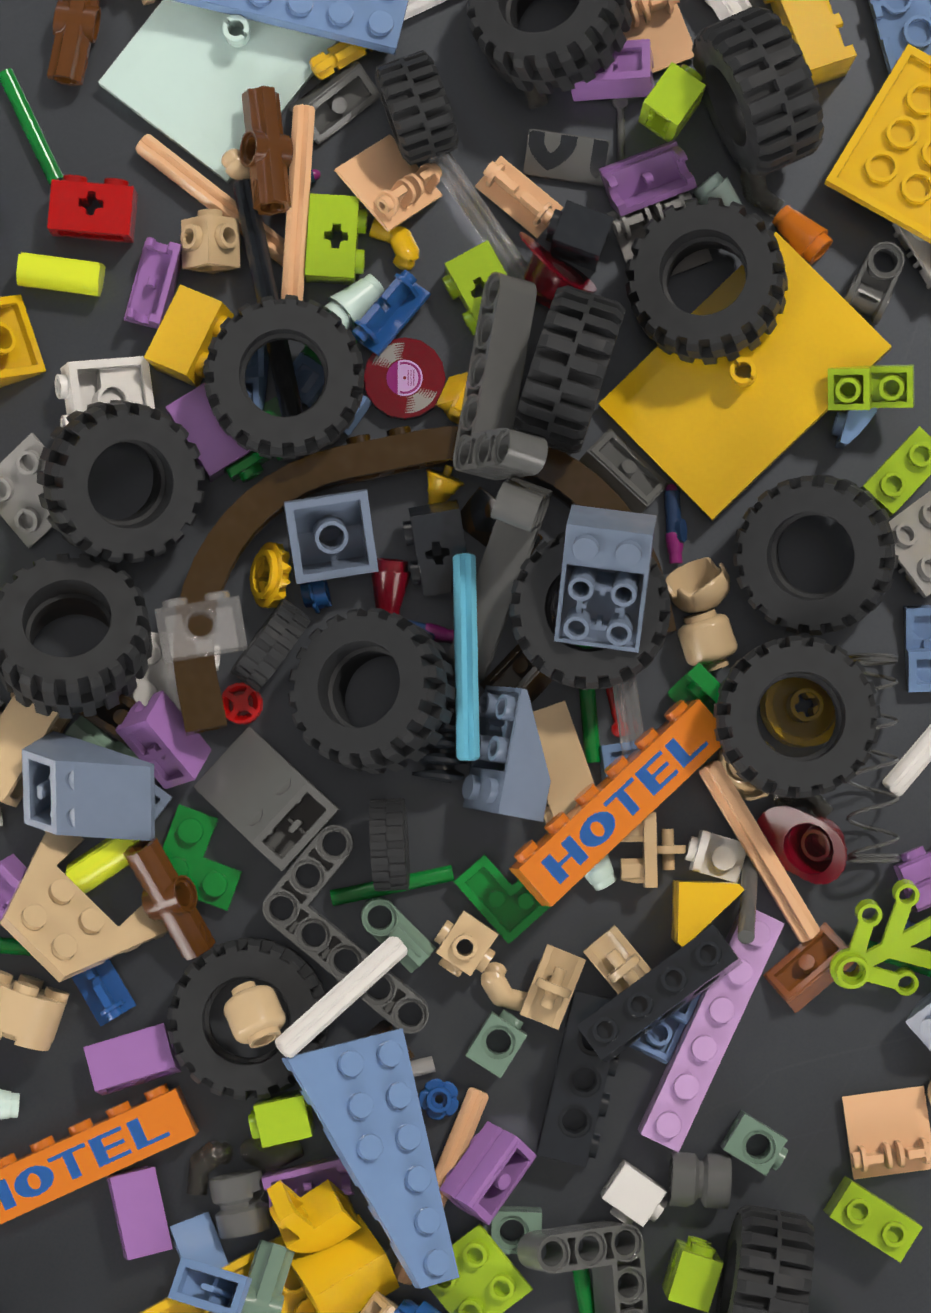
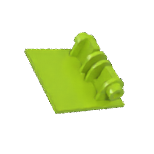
M480 1223L452 1244L459 1278L428 1287L449 1313H503L533 1290L531 1285Z

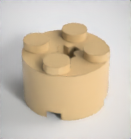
M0 970V1040L1 1037L14 1040V1045L38 1051H49L51 1044L54 1042L70 994L48 986L44 990L42 989L44 981L25 974H20L18 981L13 980L12 974Z

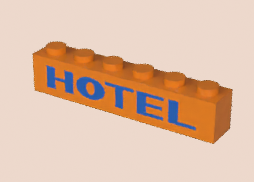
M700 699L687 701L686 703L680 700L670 707L664 714V717L667 719L666 722L657 730L651 727L639 736L634 742L637 747L634 752L627 758L621 755L604 770L608 776L597 786L591 783L574 798L577 805L567 814L562 811L555 815L544 826L547 833L536 843L533 840L528 841L514 854L517 861L509 870L541 906L552 907L721 747L720 741L716 740L714 729H717L716 718L713 717V714Z
M164 1083L143 1093L146 1101L131 1107L127 1100L107 1109L106 1114L108 1118L93 1124L91 1118H87L68 1127L70 1135L55 1142L53 1136L50 1135L29 1145L32 1151L30 1154L17 1159L13 1152L0 1158V1224L195 1136L199 1129L180 1086L169 1090L167 1083Z

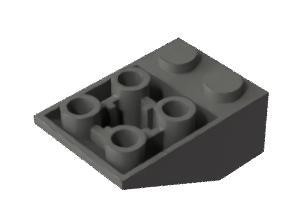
M250 726L246 728L193 786L281 871L287 869L340 810L339 807Z

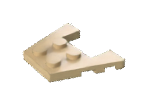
M45 831L23 878L20 880L0 920V924L58 982L96 967L107 959L123 952H130L150 940H157L168 932L161 920L154 921L148 917L143 905L120 926H117L57 867L84 839L79 836L55 835Z

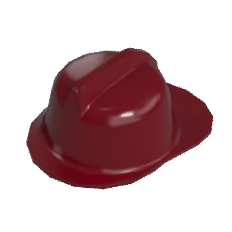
M523 232L519 233L520 238L533 252L524 275V280L536 285V302L550 308L557 288L567 285L590 293L597 291L594 283L581 271L553 256L529 235Z
M787 805L773 806L763 812L757 820L758 826L785 870L816 885L831 883L838 879L845 870L848 848L845 846V839L841 829L832 820L822 816L815 817L798 808Z

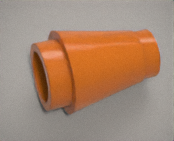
M789 205L783 207L772 220V224L777 227L785 241L809 264H814L833 243V240L827 235L829 230Z

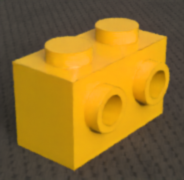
M180 284L144 358L157 371L198 387L202 379L205 378L203 373L204 361L208 358V346L212 337H217L221 330L220 325L227 317L232 319L234 315L222 301Z

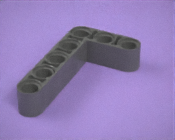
M493 272L484 285L453 453V466L455 470L495 481L538 474L546 462L548 445L545 438L513 430L536 303V285L532 282L499 272Z
M510 478L504 481L500 487L491 512V518L496 519L476 575L478 679L485 680L510 614L509 604H511L512 600L511 589L513 582L519 576L521 565L526 558L529 559L553 492L519 478ZM453 639L446 662L451 664L455 670Z
M331 825L325 827L317 834L271 890L263 902L262 911L264 918L269 924L336 979L341 981L350 972H343L337 968L335 964L337 952L343 949H350L357 955L358 965L370 954L310 905L350 856L354 848V839L350 831L340 825ZM333 831L343 834L347 842L345 851L337 856L327 853L323 845L326 835ZM303 864H312L318 868L320 880L316 886L309 888L299 883L297 872ZM278 896H285L293 903V913L288 919H278L272 914L271 903ZM312 922L322 925L326 932L324 942L318 946H311L303 938L304 927ZM390 970L383 976L390 983V992L387 996L374 998L366 991L359 997L397 1029L403 1028L404 1033L413 1034L419 1032L428 1022L429 1008L427 1002ZM408 1002L418 1004L423 1012L421 1020L413 1025L402 1022L398 1014L400 1007Z
M604 1220L535 1230L526 1233L520 1239L517 1247L518 1259L528 1269L556 1274L592 1268L595 1313H649L644 1241L642 1233L634 1225ZM618 1234L619 1241L617 1247L615 1248L614 1242ZM582 1239L583 1247L579 1254L578 1245L580 1240ZM546 1245V1255L542 1260L541 1250ZM621 1277L622 1282L620 1289L618 1290V1280Z

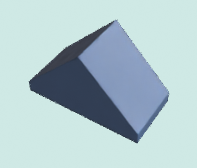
M181 1257L168 1298L212 1313H241L252 1278Z

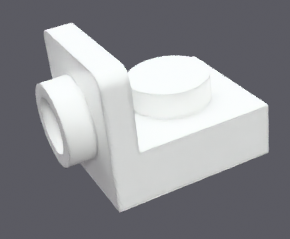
M700 830L698 837H690L685 860L691 861L689 870L738 883L746 852L738 840Z

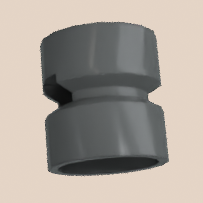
M671 1151L668 1174L669 1206L688 1207L692 1206L699 1199L704 1208L728 1209L732 1182L731 1155L707 1153L702 1161H699L695 1153Z
M261 1168L230 1172L208 1180L212 1202L220 1206V1211L215 1215L220 1239L247 1236L273 1227L269 1205L261 1201V1196L266 1192L261 1179L263 1176Z

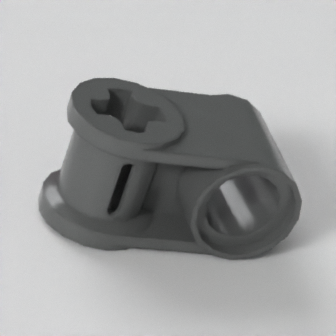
M887 241L873 246L865 256L857 275L854 276L844 296V299L857 312L870 317L871 323L878 325L893 294L892 290L904 266L905 259L901 248L895 243ZM879 253L889 255L893 260V270L887 273L877 270L873 262L874 255Z

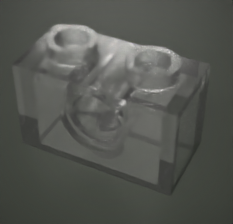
M218 591L205 594V601L188 604V599L185 597L163 601V608L154 609L164 664L247 650L239 596L230 597L229 591ZM197 615L207 616L211 619L213 628L205 636H195L188 629L190 620Z

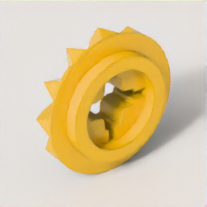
M275 542L265 543L256 554L251 566V592L256 604L262 608H277L280 600L286 596L287 584L291 583L289 581V573L292 567L288 565L290 555L289 552L285 551L283 544Z

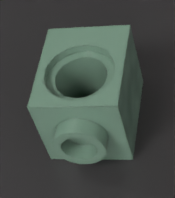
M504 1009L500 1015L491 1010L466 1050L465 1056L501 1078L527 1037V1033L521 1029L524 1022ZM496 1029L504 1030L510 1036L509 1046L501 1052L492 1051L486 1044L488 1034Z
M742 1110L739 1111L719 1144L724 1151L767 1176L771 1168L776 1171L788 1153V1149L784 1147L788 1140L783 1135ZM755 1134H762L767 1138V1148L760 1155H751L746 1150L748 1139Z
M501 1206L491 1223L487 1225L483 1222L482 1226L505 1254H517L518 1243L526 1233L542 1230L541 1207ZM508 1220L519 1221L524 1227L522 1235L516 1240L505 1239L500 1234V1228L504 1222Z

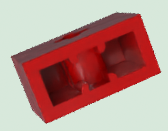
M71 174L63 175V180L52 179L47 229L52 236L134 243L138 194L134 186H128V181L118 178H105L104 184L90 183L87 177ZM93 200H98L102 208H96L94 215H89L85 207H90Z

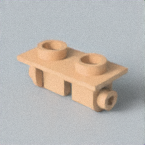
M502 156L496 162L492 161L483 172L484 176L475 185L477 190L537 239L549 226L555 209L560 211L563 209V206Z

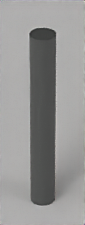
M747 856L745 857L741 874V886L744 888V891L740 894L737 936L738 940L744 944L753 942L755 938L758 872Z

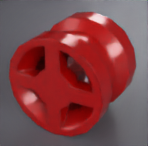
M245 683L232 684L223 691L222 701L228 720L237 724H249L260 716L263 710V699L259 691L256 692Z

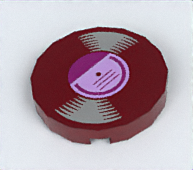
M407 337L393 339L380 356L373 353L366 363L364 373L366 393L372 404L389 418L404 421L420 418L433 409L444 389L446 381L443 362L435 350L421 340Z

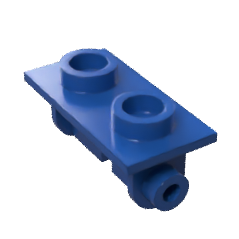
M407 270L400 274L396 273L393 276L395 280L383 292L378 301L371 306L360 321L356 320L354 322L356 327L351 332L355 339L377 356H380L431 296L430 292L415 283L417 279Z
M110 959L71 977L100 1026L137 1005Z

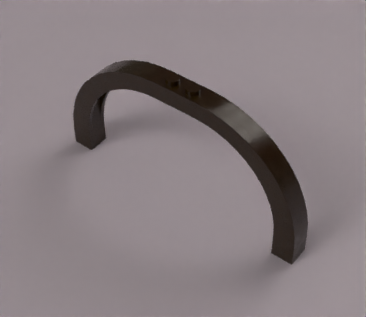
M403 426L386 431L387 437L372 440L370 434L350 437L346 439L347 445L310 454L264 477L246 491L221 516L208 533L194 557L183 584L176 612L173 636V664L186 736L228 727L214 657V633L217 612L230 573L241 554L269 522L285 511L284 502L308 498L322 491L347 484L427 468L442 467L446 464L453 466V453L458 426H445L412 432L410 426ZM548 447L546 462L542 470L533 476L520 477L535 485L553 491L552 495L569 509H571V505L632 512L620 496L601 477L580 461L562 451ZM653 549L652 557L657 562V565L660 571L662 572L659 560ZM671 603L670 624L666 636L677 631Z

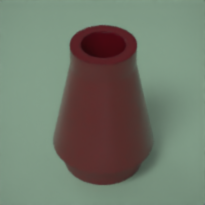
M377 558L379 571L371 573L375 608L400 615V608L411 575V571H408V561Z

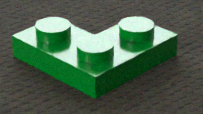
M179 804L163 845V850L178 876L186 875L192 880L197 890L198 900L228 911L243 871L205 858L219 818Z
M485 854L454 881L458 888L508 944L550 908L549 906H541L519 880L511 885Z

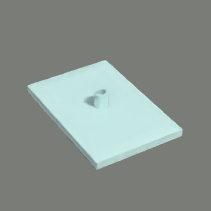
M162 0L98 83L103 89L229 184L232 178L226 173V168L222 165L221 160L224 153L228 150H240V143L245 133L242 94L247 89L260 86L274 87L275 92L279 93L282 116L314 75L310 67V59L322 51L327 54V48L339 41L246 19L241 15H229L172 0Z

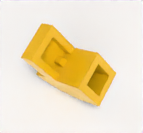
M329 1179L302 1197L298 1196L281 1180L266 1189L273 1204L269 1208L270 1214L278 1226L286 1248L298 1253L322 1251L338 1244L362 1228L348 1196L344 1195L343 1191Z

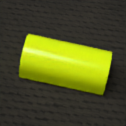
M21 252V254H18L16 281L18 286L100 296L103 289L106 267L99 262Z
M106 838L68 863L65 874L79 889L87 894L129 865L123 853L129 846L134 845L140 840Z

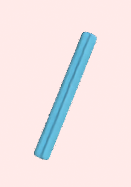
M460 553L453 557L456 757L460 761H475L480 757L476 557L474 554Z

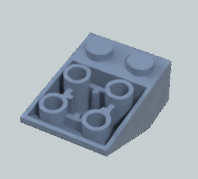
M571 505L566 525L554 642L639 653L657 515Z
M486 685L485 692L479 699L480 757L478 760L471 761L469 775L464 780L462 787L463 807L543 822L551 780L528 691L522 688Z
M56 731L50 732L22 749L24 824L63 836L151 841L155 838L154 764Z

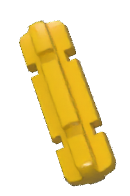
M338 42L327 48V54L322 51L310 59L311 70L319 80H324L335 73L334 68L337 67L338 70H341L365 56L368 48Z

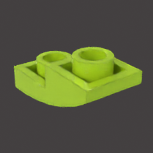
M914 364L828 368V410L914 407Z

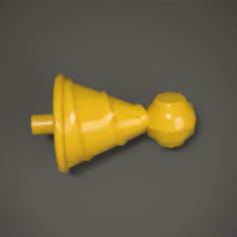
M446 464L443 472L429 468L426 469L428 504L447 501L464 485L463 481L451 476L452 466Z

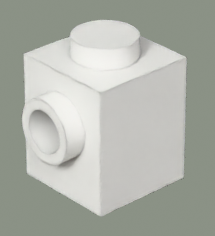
M622 1159L600 1192L601 1198L613 1206L610 1211L613 1216L625 1224L632 1225L635 1221L642 1227H644L648 1219L655 1222L668 1201L663 1199L667 1193L665 1188L624 1159Z

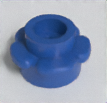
M327 580L300 584L301 595L306 608L313 607L315 613H320L322 608L332 606Z
M439 1078L431 1079L425 1084L424 1091L419 1093L421 1109H425L426 1115L434 1120H442L446 1115L452 1116L459 1106V1101L457 1100L458 1090L450 1081L442 1082ZM441 1095L443 1097V1101L441 1103H437L435 1101L436 1096Z

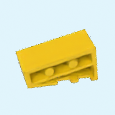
M763 0L764 4H771L773 13L781 19L782 25L787 26L792 33V38L799 45L803 53V59L813 75L811 78L814 86L846 76L857 54L853 44L844 47L838 29L843 27V21L839 13L833 14L829 0Z

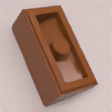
M826 922L819 927L820 932L816 937L807 942L800 943L763 975L794 1013L799 1012L834 981L830 974V962L837 952L849 948ZM855 962L845 964L843 971L849 969Z

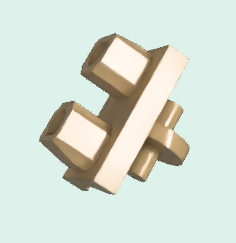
M656 812L650 813L621 841L642 842V858H620L621 881L643 883L645 888H658L657 854H662V870H675L674 854L686 853V845H674V829H662V845H657Z
M615 925L583 950L584 954L617 994H620L652 970Z
M547 944L519 1014L559 1030L586 959Z

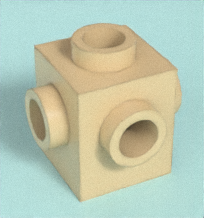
M202 209L198 210V216L181 220L182 269L214 274L240 268L239 219L222 216V210Z
M463 910L454 924L447 920L434 939L435 942L440 944L436 950V953L442 957L438 964L457 977H460L462 972L471 976L475 969L482 973L496 953L490 947L499 934ZM462 939H467L472 942L473 947L470 952L461 953L457 949L458 942Z

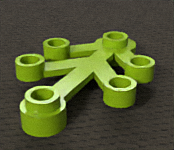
M902 879L894 884L892 895L895 903L882 940L879 944L867 949L873 926L881 922L883 913L878 903L872 899L861 900L856 905L855 915L858 922L849 948L837 952L830 962V974L837 985L845 989H856L863 986L866 982L895 989L897 993L903 996L916 992L919 980L910 968L901 967L893 972L875 966L890 958L931 969V951L913 947V945L931 936V916L904 930L911 908L920 898V892L911 880ZM911 888L912 894L909 898H899V894L903 889ZM874 908L875 914L871 918H863L862 913L865 909ZM849 962L857 963L853 971H843L845 964ZM905 976L912 978L909 985L905 987L898 985L901 978Z

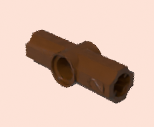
M58 0L53 18V35L55 38L47 72L49 79L70 86L83 85L91 43L96 42L101 22L100 0Z
M269 86L247 89L242 94L245 133L240 143V160L243 166L249 167L253 208L260 215L271 216L277 213H285L291 208L287 169L293 157V142L290 136L283 134L279 93L275 92L274 87Z
M157 838L151 841L140 840L134 845L129 846L123 854L144 889L142 892V905L148 917L154 921H162L181 956L186 961L195 959L211 949L216 941L196 908L198 895L192 880L186 875L178 876Z

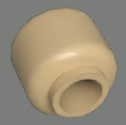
M715 608L707 612L695 613L683 618L685 624L678 630V637L687 663L695 666L699 662L708 672L729 665L727 657L736 652L738 644L728 616L720 613L717 614Z
M254 981L242 983L232 989V997L225 1003L223 1011L235 1040L242 1044H249L251 1048L262 1047L275 1041L281 1035L280 1029L285 1024L286 1016L274 989L267 985L256 986Z

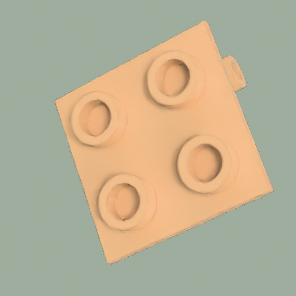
M631 0L632 8L629 11L632 16L631 29L623 33L627 40L650 39L654 61L652 74L668 68L671 62L677 65L694 57L692 52L693 42L677 4L680 3V0Z
M390 134L334 170L387 232L443 196L437 189V185L442 177L441 168L435 163H425L420 168L417 164L409 165L403 159L395 139Z
M924 1085L842 1096L853 1180L931 1169V1131Z

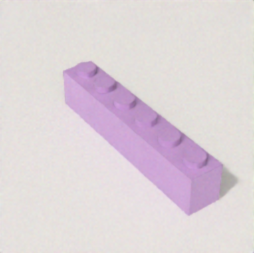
M756 910L755 938L749 944L741 943L738 940V911L725 940L743 963L701 993L693 1014L685 1025L671 1059L639 1124L638 1131L641 1135L674 1151L679 1152L785 924Z

